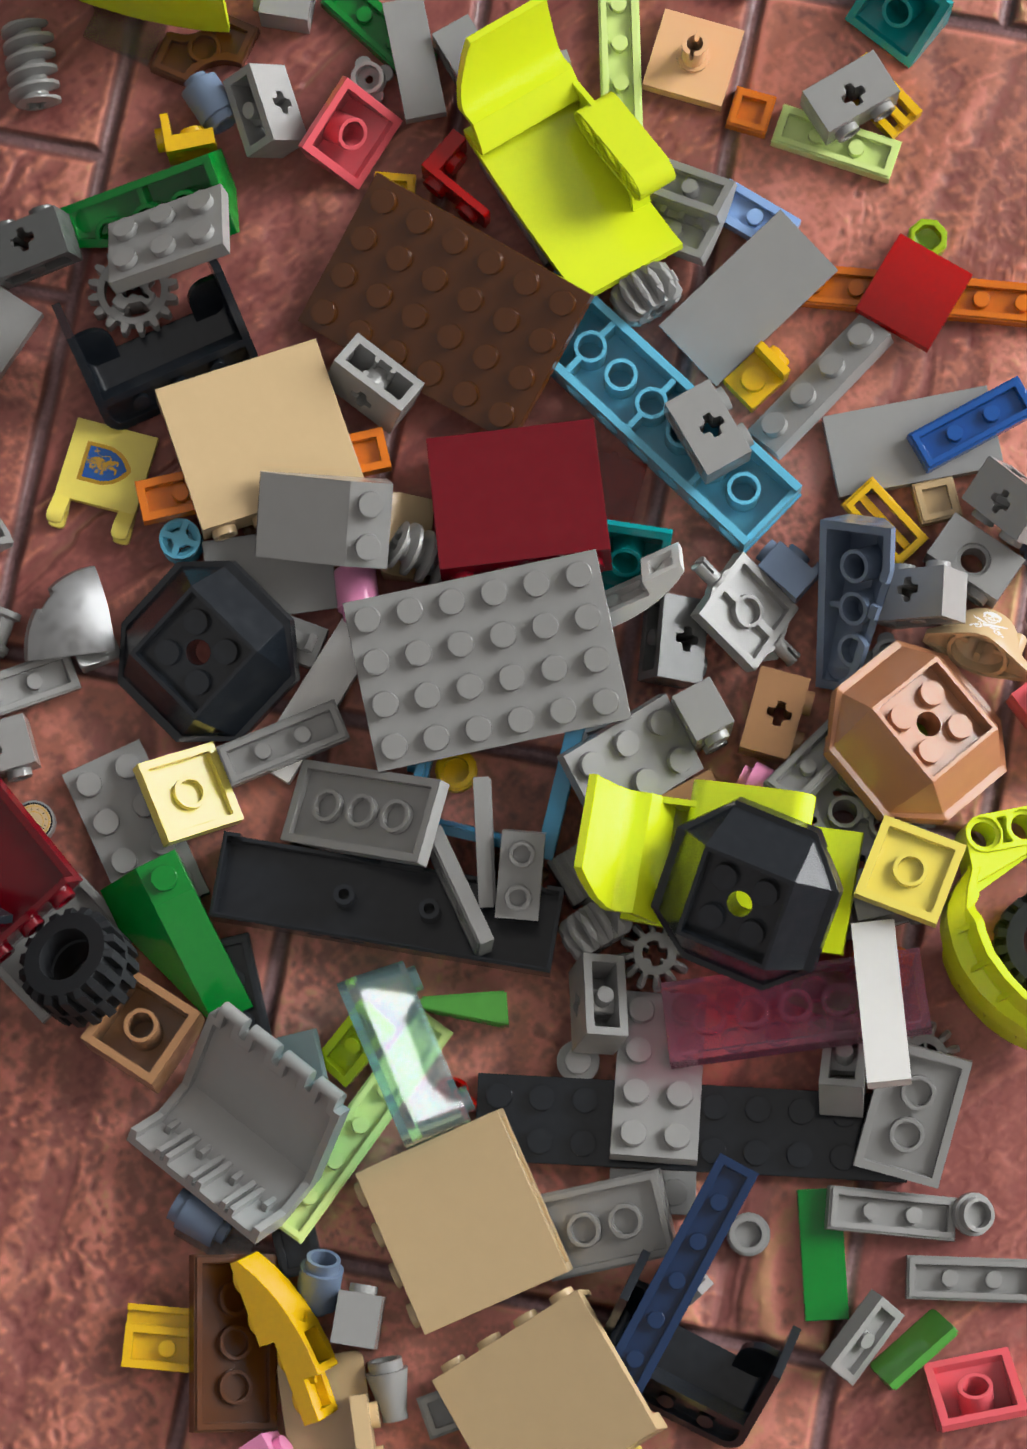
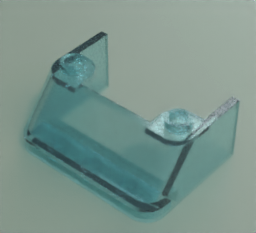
M402 960L337 983L336 985L406 1149L408 1150L470 1122L471 1119L468 1112L475 1110V1106L466 1085L457 1088L417 995V992L423 990L424 987L415 966L406 968Z

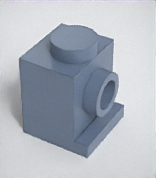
M772 539L756 557L760 561L758 567L795 604L818 580L819 563L817 562L811 568L808 565L809 557L794 544L787 547L783 542L779 541L776 543Z

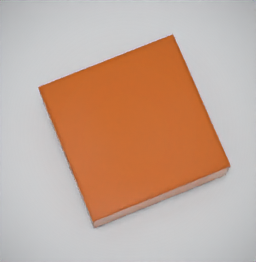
M737 86L725 128L765 139L777 97Z

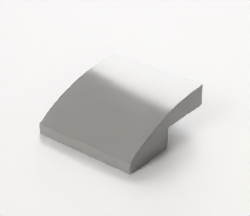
M669 158L674 168L676 179L650 194V200L668 226L683 243V248L671 255L704 267L724 226L737 184L736 181Z

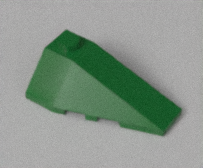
M222 149L60 208L70 215L79 248H108L109 223L221 183L229 197L230 236L240 232L236 186Z
M175 849L135 868L100 890L119 930L206 1018L211 1011L221 1007L227 1001L241 1012L253 1007L196 888Z

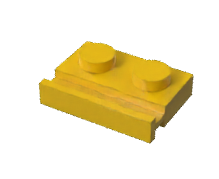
M128 1303L121 1367L189 1373V1308Z

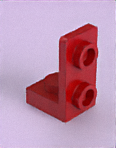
M453 128L421 164L422 178L424 179L423 185L437 198L442 199L445 196L456 205L455 211L467 223L473 225L477 222L483 228H486L491 222L490 211L447 176L448 173L451 175L456 174L468 157L465 154L467 152L466 138Z

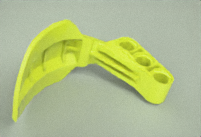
M1027 806L975 816L956 834L954 841L967 846L959 865L961 877L950 891L941 912L940 935L944 967L951 984L967 1007L993 1032L1008 1042L1027 1050V991L1010 974L995 953L986 931L985 922L975 907L981 890L1027 858ZM1011 824L1021 826L1025 831L1026 839L1017 837L1011 829ZM971 831L978 832L984 837L986 847H981L972 840Z

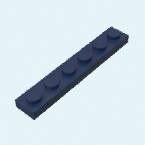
M722 1153L717 1157L615 1348L641 1394L759 1175Z

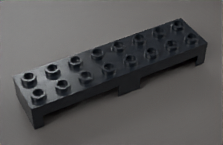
M224 831L209 917L216 922L550 978L564 898V888L547 885V888L542 887L538 921L495 918V906L480 908L494 937L491 952L477 956L472 951L435 869L246 838L240 833ZM464 874L478 903L477 876Z

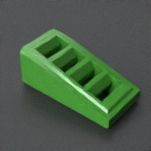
M504 990L422 996V999H420L421 1009L427 1013L500 1028H509L507 992H504Z

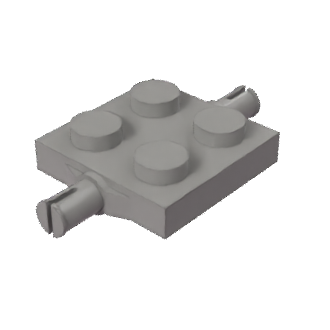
M744 551L734 553L720 572L709 563L705 556L698 558L694 565L691 566V570L707 584V588L703 598L690 616L746 673L756 671L766 655L772 651L776 653L787 667L797 662V658H800L801 654L784 638L788 624L799 607Z

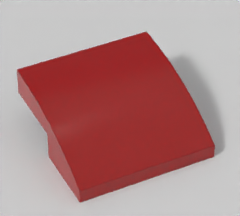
M900 233L854 312L927 353L969 284L973 274Z

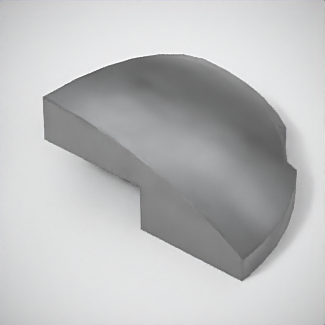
M95 566L74 570L55 581L48 588V591L53 593L47 599L42 609H33L30 615L24 638V661L116 650L108 604Z

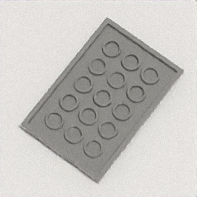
M596 549L342 603L378 772L632 719Z

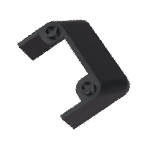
M217 259L207 262L212 274L197 280L188 291L187 301L192 311L191 314L160 327L161 330L158 332L153 330L146 333L144 338L139 336L117 347L110 333L102 328H88L74 334L60 303L52 305L105 424L110 428L116 430L128 429L160 415L161 412L156 400L155 389L258 357L225 274Z
M644 1249L604 1326V1330L615 1348L649 1286L648 1283L639 1280L651 1254ZM678 1326L642 1392V1396L650 1410L659 1412L661 1416L720 1446L728 1448L739 1447L745 1442L780 1381L802 1329L793 1326L780 1350L764 1342L751 1341L743 1344L737 1355Z

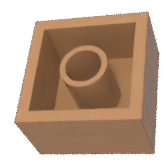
M138 972L133 976L137 980L135 988L129 989L126 994L129 996L124 1005L120 1003L115 1008L117 1012L110 1018L105 1015L102 1017L101 1023L94 1026L90 1023L80 1038L89 1050L159 1094L201 1033L206 1021L201 1012Z

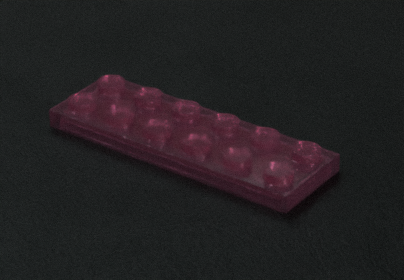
M920 948L898 950L907 1037L932 1034ZM854 956L818 961L816 969L812 973L763 991L724 975L661 983L671 1069L863 1043Z

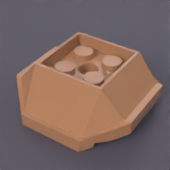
M895 640L831 692L828 735L825 737L823 755L880 822H882L884 815L903 822L943 825L1007 772L1001 719L946 654ZM917 723L925 727L928 736L919 731Z

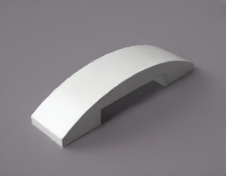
M679 542L641 558V575L605 590L612 627L620 625L647 610L677 583L685 572L682 547Z

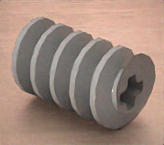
M17 19L8 22L1 29V36L5 41L3 52L7 56L4 63L6 71L9 72L6 80L11 88L8 97L10 102L18 109L37 111L62 103L60 95L49 94L50 91L60 87V82L54 78H47V76L58 71V66L51 62H45V60L56 56L54 48L43 46L54 40L52 32L41 30L48 25L46 19Z
M404 522L398 528L389 544L387 568L391 569L400 560L399 574L406 576L412 568L416 569L414 582L421 583L427 575L430 576L428 585L442 582L436 532L432 530L424 532L421 524Z

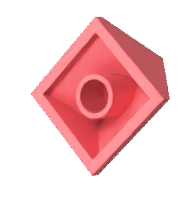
M343 75L298 147L307 159L359 190L403 120L351 79Z
M1008 1347L928 1362L923 1366L935 1428L938 1432L944 1433L1027 1416V1402Z

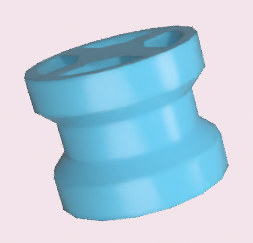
M183 518L173 519L167 522L161 529L159 534L160 547L171 563L197 561L203 553L202 535L197 526L190 520Z

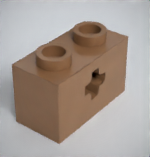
M761 665L737 753L781 765L802 745L805 733L797 731L801 715L809 717L816 692L808 690L811 678ZM776 708L784 710L783 717L789 719L783 720L780 726L773 725V717L767 715L773 714Z

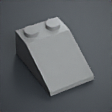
M260 471L255 557L343 567L387 569L393 483L388 479Z

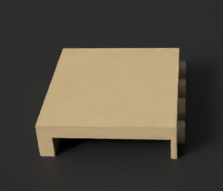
M316 338L155 389L156 400L168 429L204 540L213 538L215 542L224 541L238 534L237 529L254 525V528H256L260 471L364 477Z
M503 1108L355 1173L358 1182L354 1183V1190L358 1200L364 1208L369 1206L376 1221L371 1224L374 1237L381 1248L387 1247L393 1261L388 1265L391 1276L398 1288L404 1286L410 1303L406 1304L409 1318L415 1328H422L425 1335L573 1269Z
M569 1286L549 1298L551 1306L540 1313H537L536 1309H532L522 1314L513 1321L515 1326L513 1330L501 1336L500 1332H496L477 1343L478 1352L467 1359L461 1354L449 1360L440 1367L443 1374L432 1380L469 1449H634L667 1429L668 1426L659 1412H651L587 1300V1297L592 1295L589 1289H576L574 1291L572 1286Z

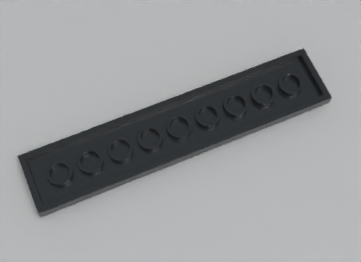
M478 1073L476 1119L503 1108L527 1163L646 1170L660 1168L661 1170L709 1173L717 1157L722 1153L759 1174L758 1176L907 1183V1180L853 1166L855 1152L871 1098V1094L868 1093L865 1095L863 1118L820 1115L819 1091L702 1085L697 1166L609 1159L615 1080Z

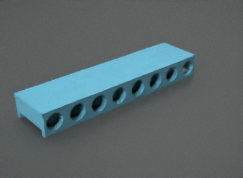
M598 296L593 298L551 377L739 552L744 551L747 553L801 497L802 484L753 440L754 445L750 447L752 450L750 461L705 485L664 415L665 403L693 388L694 385ZM708 423L704 424L703 434L711 432L714 437L718 436L719 426L712 428Z

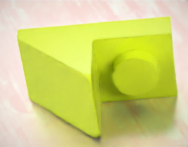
M362 1000L322 1048L326 1070L346 1088L355 1080L373 1056L390 1042L394 1029Z

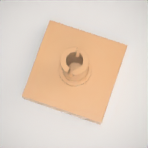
M665 8L643 79L642 90L721 112L744 37V30Z

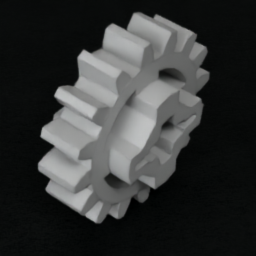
M100 264L94 266L96 273L100 277L99 279L93 278L88 280L90 289L96 291V293L88 296V300L91 306H99L93 312L98 321L107 318L105 326L109 332L120 326L124 338H128L131 329H136L140 338H144L146 333L145 327L151 326L158 332L161 330L158 322L161 317L171 321L173 316L167 307L168 305L175 306L179 304L177 295L170 293L179 289L177 279L169 278L171 275L158 279L161 284L159 298L151 291L155 284V281L138 286L142 295L138 296L132 293L128 297L125 291L116 294L112 301L113 305L110 307L106 298L107 288H111L108 284V265L106 267ZM146 313L141 316L132 317L134 314Z

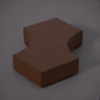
M228 15L230 23L229 33L201 30L192 34H179L169 31L166 33L150 66L151 73L184 86L185 81L199 71H206L223 65L243 68L258 39L260 30L256 26Z

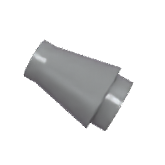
M392 1355L370 1360L367 1362L369 1372L365 1373L374 1398L378 1402L383 1423H394L407 1419L408 1366L403 1365L402 1356Z

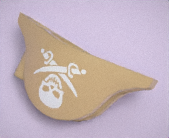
M989 608L969 609L966 611L965 624L942 625L929 628L924 635L922 642L935 651L946 654L955 665L967 671L985 677L1027 682V662L1022 656L1027 638L1023 634L1017 633L1012 622L996 610Z

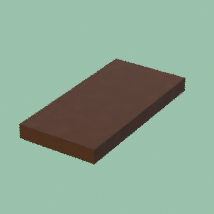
M248 1254L189 1255V1433L277 1431V1349L274 1343L259 1347L257 1338L248 1325V1313L241 1294L234 1286L233 1271L230 1263ZM262 1254L277 1267L276 1254Z

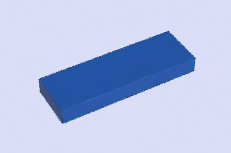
M1016 376L909 433L906 438L926 473L932 472L1027 421V390L1020 378Z

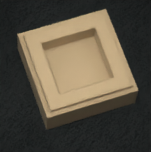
M953 476L911 484L910 489L920 528L947 522L955 512L961 516L963 515Z

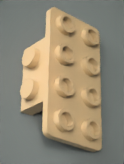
M354 1350L334 1353L338 1364L326 1370L325 1373L339 1410L319 1422L304 1426L300 1414L294 1408L292 1391L286 1374L279 1365L277 1366L285 1434L294 1449H384V1445L376 1446L374 1428H381L379 1407L377 1401L370 1402L364 1357L361 1352Z

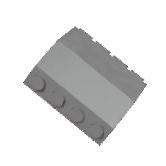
M227 1001L221 1007L208 1014L182 1083L159 1111L131 1127L126 1140L242 1235L256 1244L280 1228L320 1180L350 1109L344 1105L347 1097L346 1093L324 1076L314 1081L317 1071L291 1050L286 1051L282 1056L284 1045L258 1024L249 1030L252 1020Z

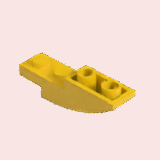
M258 1251L230 1263L233 1271L234 1286L241 1294L248 1313L250 1330L255 1334L259 1347L271 1343L275 1344L279 1366L286 1374L292 1391L294 1408L300 1414L304 1426L319 1422L339 1410L325 1373L326 1370L337 1365L338 1362L327 1336L305 1299L290 1280Z

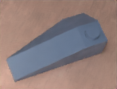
M845 514L820 519L815 687L835 690L864 666L895 570L896 527L885 518Z

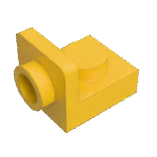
M168 113L159 114L161 128L154 129L159 153H167L170 166L218 150L212 127L189 126L182 129L179 134L173 135Z
M761 340L755 346L754 352L723 380V384L753 413L788 380L790 369L787 365L789 360L778 347L772 345L769 348Z

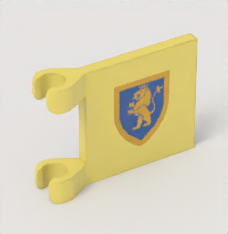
M78 417L55 493L47 509L46 518L48 524L51 527L63 529L67 522L71 501L117 513L111 529L113 542L120 545H128L139 508L135 481L148 478L159 438L126 429L116 430L106 424Z

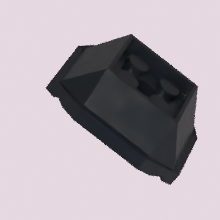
M236 561L177 562L121 623L118 684L176 742L232 741L247 735L259 725L300 680L294 619ZM202 640L210 647V657L206 663L201 662L196 655L197 645Z
M739 797L677 827L651 908L682 958L763 991L810 974L816 969L844 889L827 850L828 845L822 829L744 797ZM737 891H742L749 895L752 900V909L744 908L738 903L736 898Z

